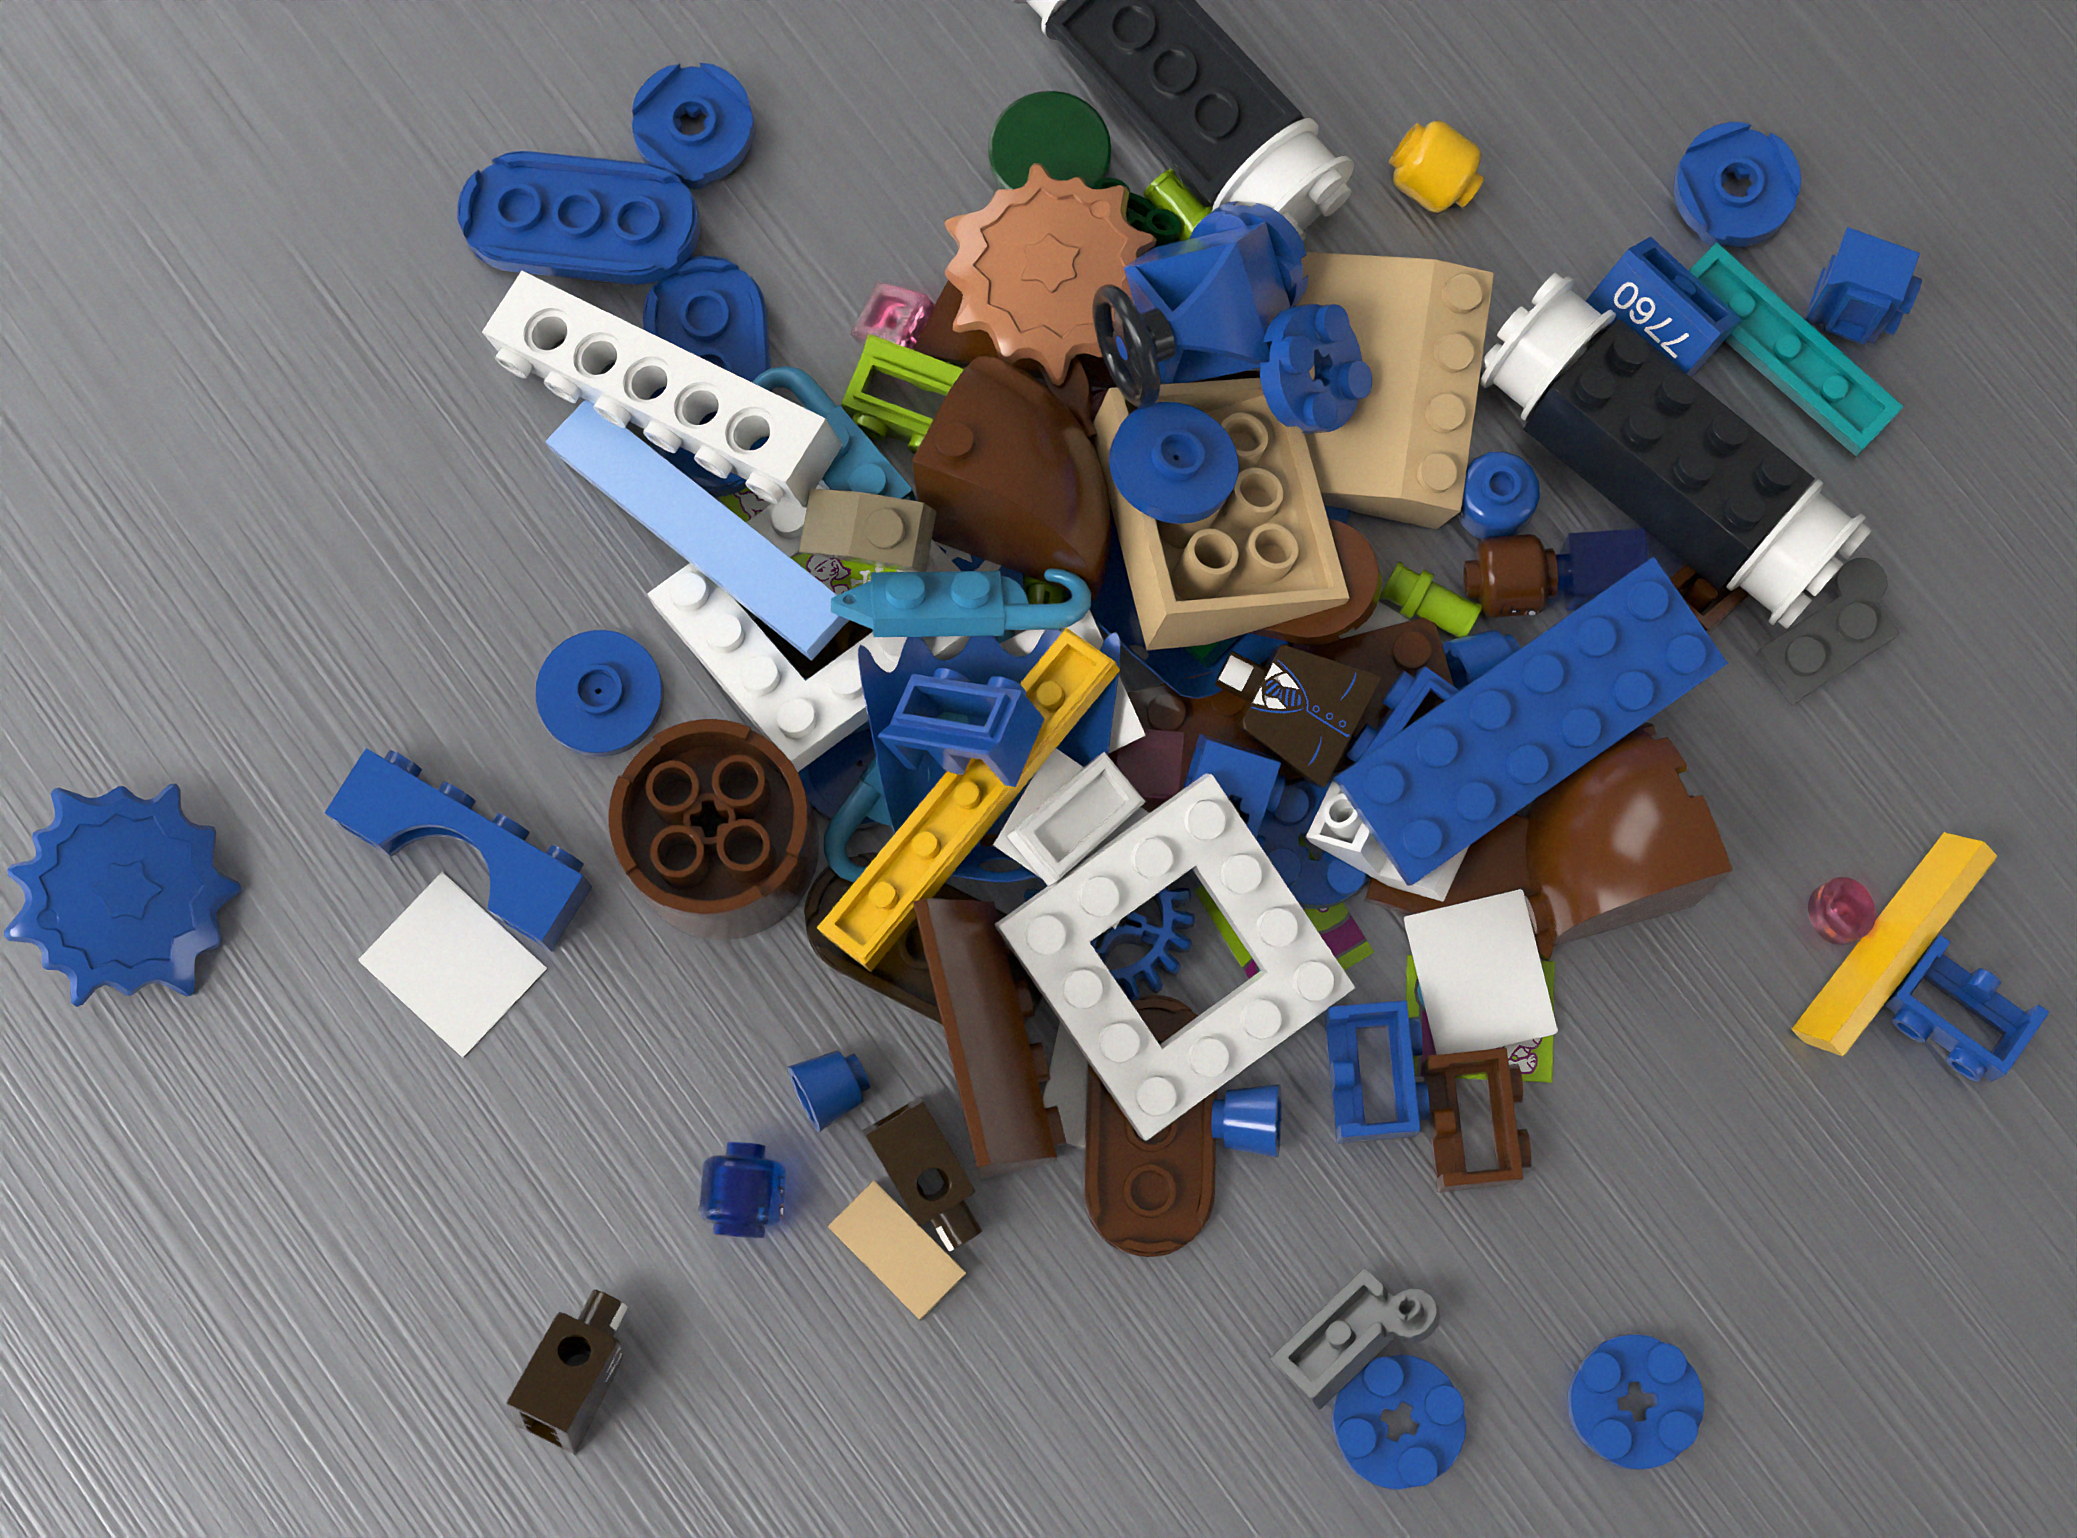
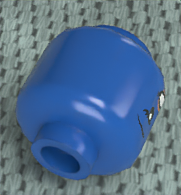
M1505 451L1488 452L1475 458L1467 466L1461 512L1457 514L1461 525L1474 537L1480 539L1519 535L1529 525L1540 499L1539 480L1533 468L1520 456Z

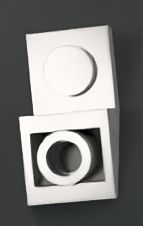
M1332 781L1306 835L1310 843L1387 886L1443 902L1468 850V847H1466L1415 884L1407 886L1334 781Z

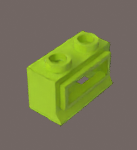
M868 334L863 353L841 402V406L869 439L883 441L885 436L907 443L908 450L916 454L933 419L867 395L866 392L873 375H877L878 371L907 381L921 390L936 392L946 396L964 369Z

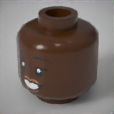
M1533 534L1484 538L1476 548L1475 560H1467L1463 564L1466 598H1478V603L1482 606L1481 611L1488 618L1533 616L1541 613L1545 609L1548 599L1557 598L1558 569L1554 549H1545L1540 538Z

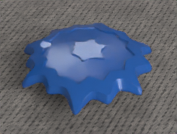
M169 784L154 798L147 800L136 797L124 786H118L100 797L87 798L59 787L53 789L51 792L55 808L53 823L32 834L36 856L32 860L12 864L7 869L8 876L22 888L25 895V903L20 912L4 930V937L8 941L32 943L38 946L43 952V968L58 970L64 973L70 980L71 1004L76 1007L83 1005L96 989L104 985L114 987L125 996H131L144 986L157 983L186 997L192 996L195 987V959L199 954L216 949L221 944L217 911L227 901L238 895L242 889L238 881L225 876L214 865L215 828L210 825H197L186 818L181 808V789L177 784Z

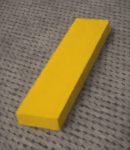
M1944 832L1791 1030L1806 1044L1844 1056L1993 864L1997 857L1993 850L1984 841Z

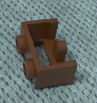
M1507 1048L1429 1055L1422 1063L1429 1096V1125L1438 1193L1518 1184L1523 1180L1522 1169L1531 1168L1532 1165L1527 1129H1517L1514 1104L1523 1103V1082L1519 1064H1509ZM1485 1074L1497 1169L1466 1172L1455 1077Z

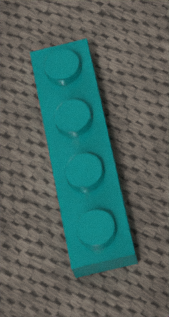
M1717 242L1688 270L1742 319L1725 341L1856 457L1903 409L1904 406Z

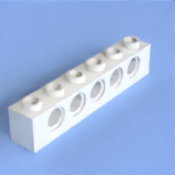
M521 271L482 331L498 351L495 360L511 373L526 379L531 372L545 379L544 385L566 401L576 403L578 398L581 397L595 404L593 409L614 425L625 428L628 422L634 423L644 428L643 434L664 450L676 453L680 446L696 454L694 456L695 461L714 475L727 478L729 473L732 472L746 479L745 484L752 492L773 504H778L781 498H784L804 508L809 499L810 489H816L843 446L826 418L524 271ZM565 339L559 347L551 350L558 341ZM615 363L612 369L600 375L607 365ZM666 387L660 396L649 400L656 390ZM718 411L711 421L699 425L700 421L707 414ZM769 436L768 441L762 447L749 451L755 441Z

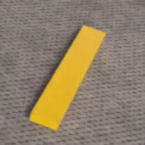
M1066 627L1020 683L1027 692L1026 697L1044 717V721L1016 787L1004 785L981 759L971 758L963 775L947 771L817 929L871 972L916 918L913 902L926 898L932 899L1120 670L1116 662Z

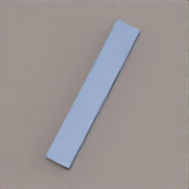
M584 400L545 441L550 450L812 661L849 621L830 611L831 598L837 596V594L626 427L622 428L609 422L593 409L595 404Z

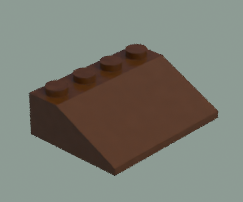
M927 898L914 901L915 913L980 1180L1057 1162L1054 1146L1066 1144V1138L1058 1106L1055 1105L1047 1108L1044 1106L1039 1082L1051 1080L1042 1042L1033 1044L1028 1042L1023 1019L1034 1017L1035 1014L1026 978L1013 981L1007 956L1014 955V953L994 925L1004 917L998 918L995 904L992 901Z

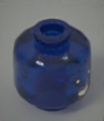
M727 1142L726 1155H713L703 1162L698 1214L703 1221L713 1224V1235L764 1238L765 1228H772L781 1222L784 1207L786 1168L777 1160L765 1158L766 1145Z

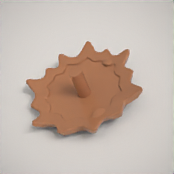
M1034 163L1030 167L1028 180L1023 187L1014 190H997L983 210L947 219L944 222V227L956 241L959 251L948 264L944 273L948 280L963 294L960 309L953 322V331L957 333L974 330L987 332L993 340L1001 360L1010 364L1025 358L1037 360L1044 366L1052 383L1057 386L1064 383L1070 361L1076 355L1089 354L1103 357L1093 323L1092 306L1094 295L1103 285L1112 284L1121 288L1134 303L1124 267L1156 244V238L1153 235L1137 230L1127 221L1126 209L1129 197L1127 187L1119 185L1107 189L1094 190L1089 188L1081 177L1058 180L1053 178L1041 163ZM1112 308V320L1114 330H1116L1114 309Z

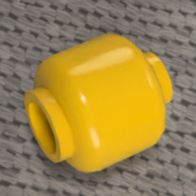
M1441 120L1433 121L1425 127L1419 123L1412 126L1389 160V164L1395 168L1393 174L1394 186L1432 213L1443 212L1454 202L1462 208L1465 207L1474 197L1484 180V177L1476 172L1481 162L1480 148Z

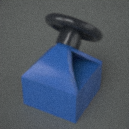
M1266 222L1152 248L1124 267L1134 303L1121 288L1112 284L1103 285L1094 295L1092 306L1093 323L1099 348L1107 369L1122 395L1132 405L1142 409L1149 408L1155 404L1159 397L1160 385L1199 381L1260 368V363L1270 362L1272 341L1263 342L1266 329L1278 313L1290 307ZM1112 308L1114 309L1116 330H1114L1112 320Z

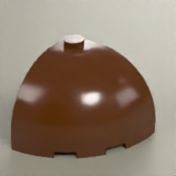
M990 354L980 355L963 370L949 390L912 460L917 501L923 502L937 511L932 540L1071 592L1064 585L1048 581L1044 577L1045 571L1050 568L1067 570L1075 573L1086 582L1091 592V600L1096 601L1105 580L1110 560L1112 539L1110 501L1105 476L1097 454L1083 427L1050 389L1033 376Z
M1644 722L1531 803L1527 815L1529 820L1526 833V860L1534 894L1526 896L1524 899L1533 932L1538 934L1546 931L1550 945L1564 944L1694 907L1733 871L1718 828L1703 794L1695 797L1688 795L1679 778V773L1687 771L1686 762L1668 737L1654 740L1651 737L1656 735L1655 725L1652 723Z

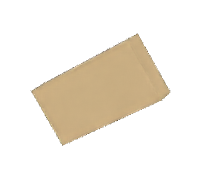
M874 1180L827 1226L920 1321L967 1275Z

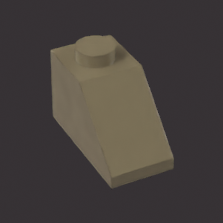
M810 489L799 552L907 572H926L937 511L923 502L864 492Z

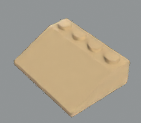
M1306 252L1307 255L1301 259L1304 269L1303 278L1308 275V285L1305 294L1296 306L1336 304L1343 307L1348 314L1350 326L1357 338L1362 361L1369 366L1372 374V387L1369 395L1358 400L1353 415L1342 427L1331 432L1304 433L1323 504L1437 530L1461 512L1494 273L1437 259ZM1313 366L1312 369L1309 371L1312 380H1314L1315 369Z
M1260 378L1160 385V393L1156 402H1178L1205 412L1225 429L1235 446L1238 456L1239 470L1237 481L1224 505L1208 518L1187 524L1168 523L1147 516L1133 507L1117 489L1109 467L1111 443L1121 423L1138 407L1132 405L1118 388H1109L1093 422L1098 433L1097 437L1094 438V442L1105 476L1110 506L1146 650L1208 645L1347 603L1349 594L1305 435L1301 433L1303 430L1299 427H1286L1277 420L1266 402Z

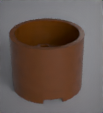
M699 719L687 721L669 727L654 735V740L632 759L622 776L618 775L610 799V839L613 850L624 872L656 914L671 926L690 935L713 940H732L757 934L775 925L786 917L805 895L815 874L819 855V834L814 812L798 772L791 760L771 741L752 731L751 727L728 720ZM718 812L724 824L718 826L717 836L707 838L702 827L698 826L708 824V814Z

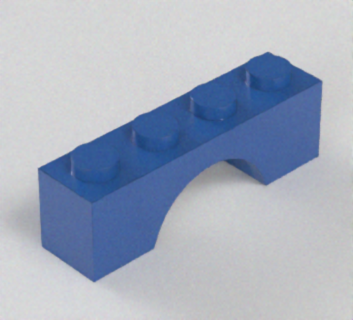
M366 748L324 813L339 827L390 857L416 841L431 837H449L472 845L482 854L489 871L490 896L487 910L500 922L552 952L592 888L584 875L579 873L584 863L553 844L550 845L545 853L527 843L525 840L530 832L503 814L497 812L492 821L471 810L476 800L454 785L443 781L437 790L418 779L423 769L401 754L390 749L385 758Z

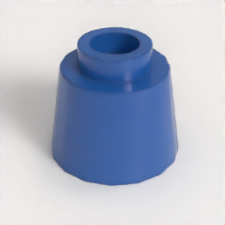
M1497 630L1448 640L1442 645L1453 685L1458 690L1463 689L1520 649L1512 635L1507 634L1503 636Z
M837 1050L790 1065L787 1068L798 1099L812 1125L818 1132H821L863 1103L861 1093L871 1088L865 1070L854 1053L844 1058L841 1052Z
M1280 1084L1227 1090L1225 1099L1213 1100V1138L1224 1139L1226 1149L1278 1158L1282 1128V1093Z

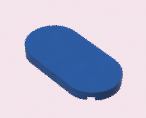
M514 151L492 159L494 164L486 167L482 172L478 169L466 181L458 199V223L471 250L488 265L511 272L521 273V271L529 274L634 285L653 283L673 274L687 262L697 246L701 231L700 212L689 189L669 169L661 166L656 167L648 163L532 151Z
M717 256L691 257L676 272L659 280L656 286L653 284L644 302L643 330L750 382H753L759 374L771 369L768 313L764 296L754 279L750 278L746 272L740 270L738 265ZM666 387L656 390L649 400L660 396ZM718 411L707 414L700 421L699 425L711 421ZM769 436L755 441L749 451L762 447L768 441ZM651 441L653 450L714 498L732 495L747 487L745 484L747 480L732 472L729 473L727 478H721L709 472L695 461L694 456L696 454L680 446L676 453H671Z

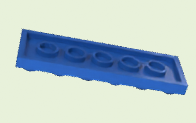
M1652 557L1333 779L1407 886H1411L1719 671L1728 662L1655 557Z

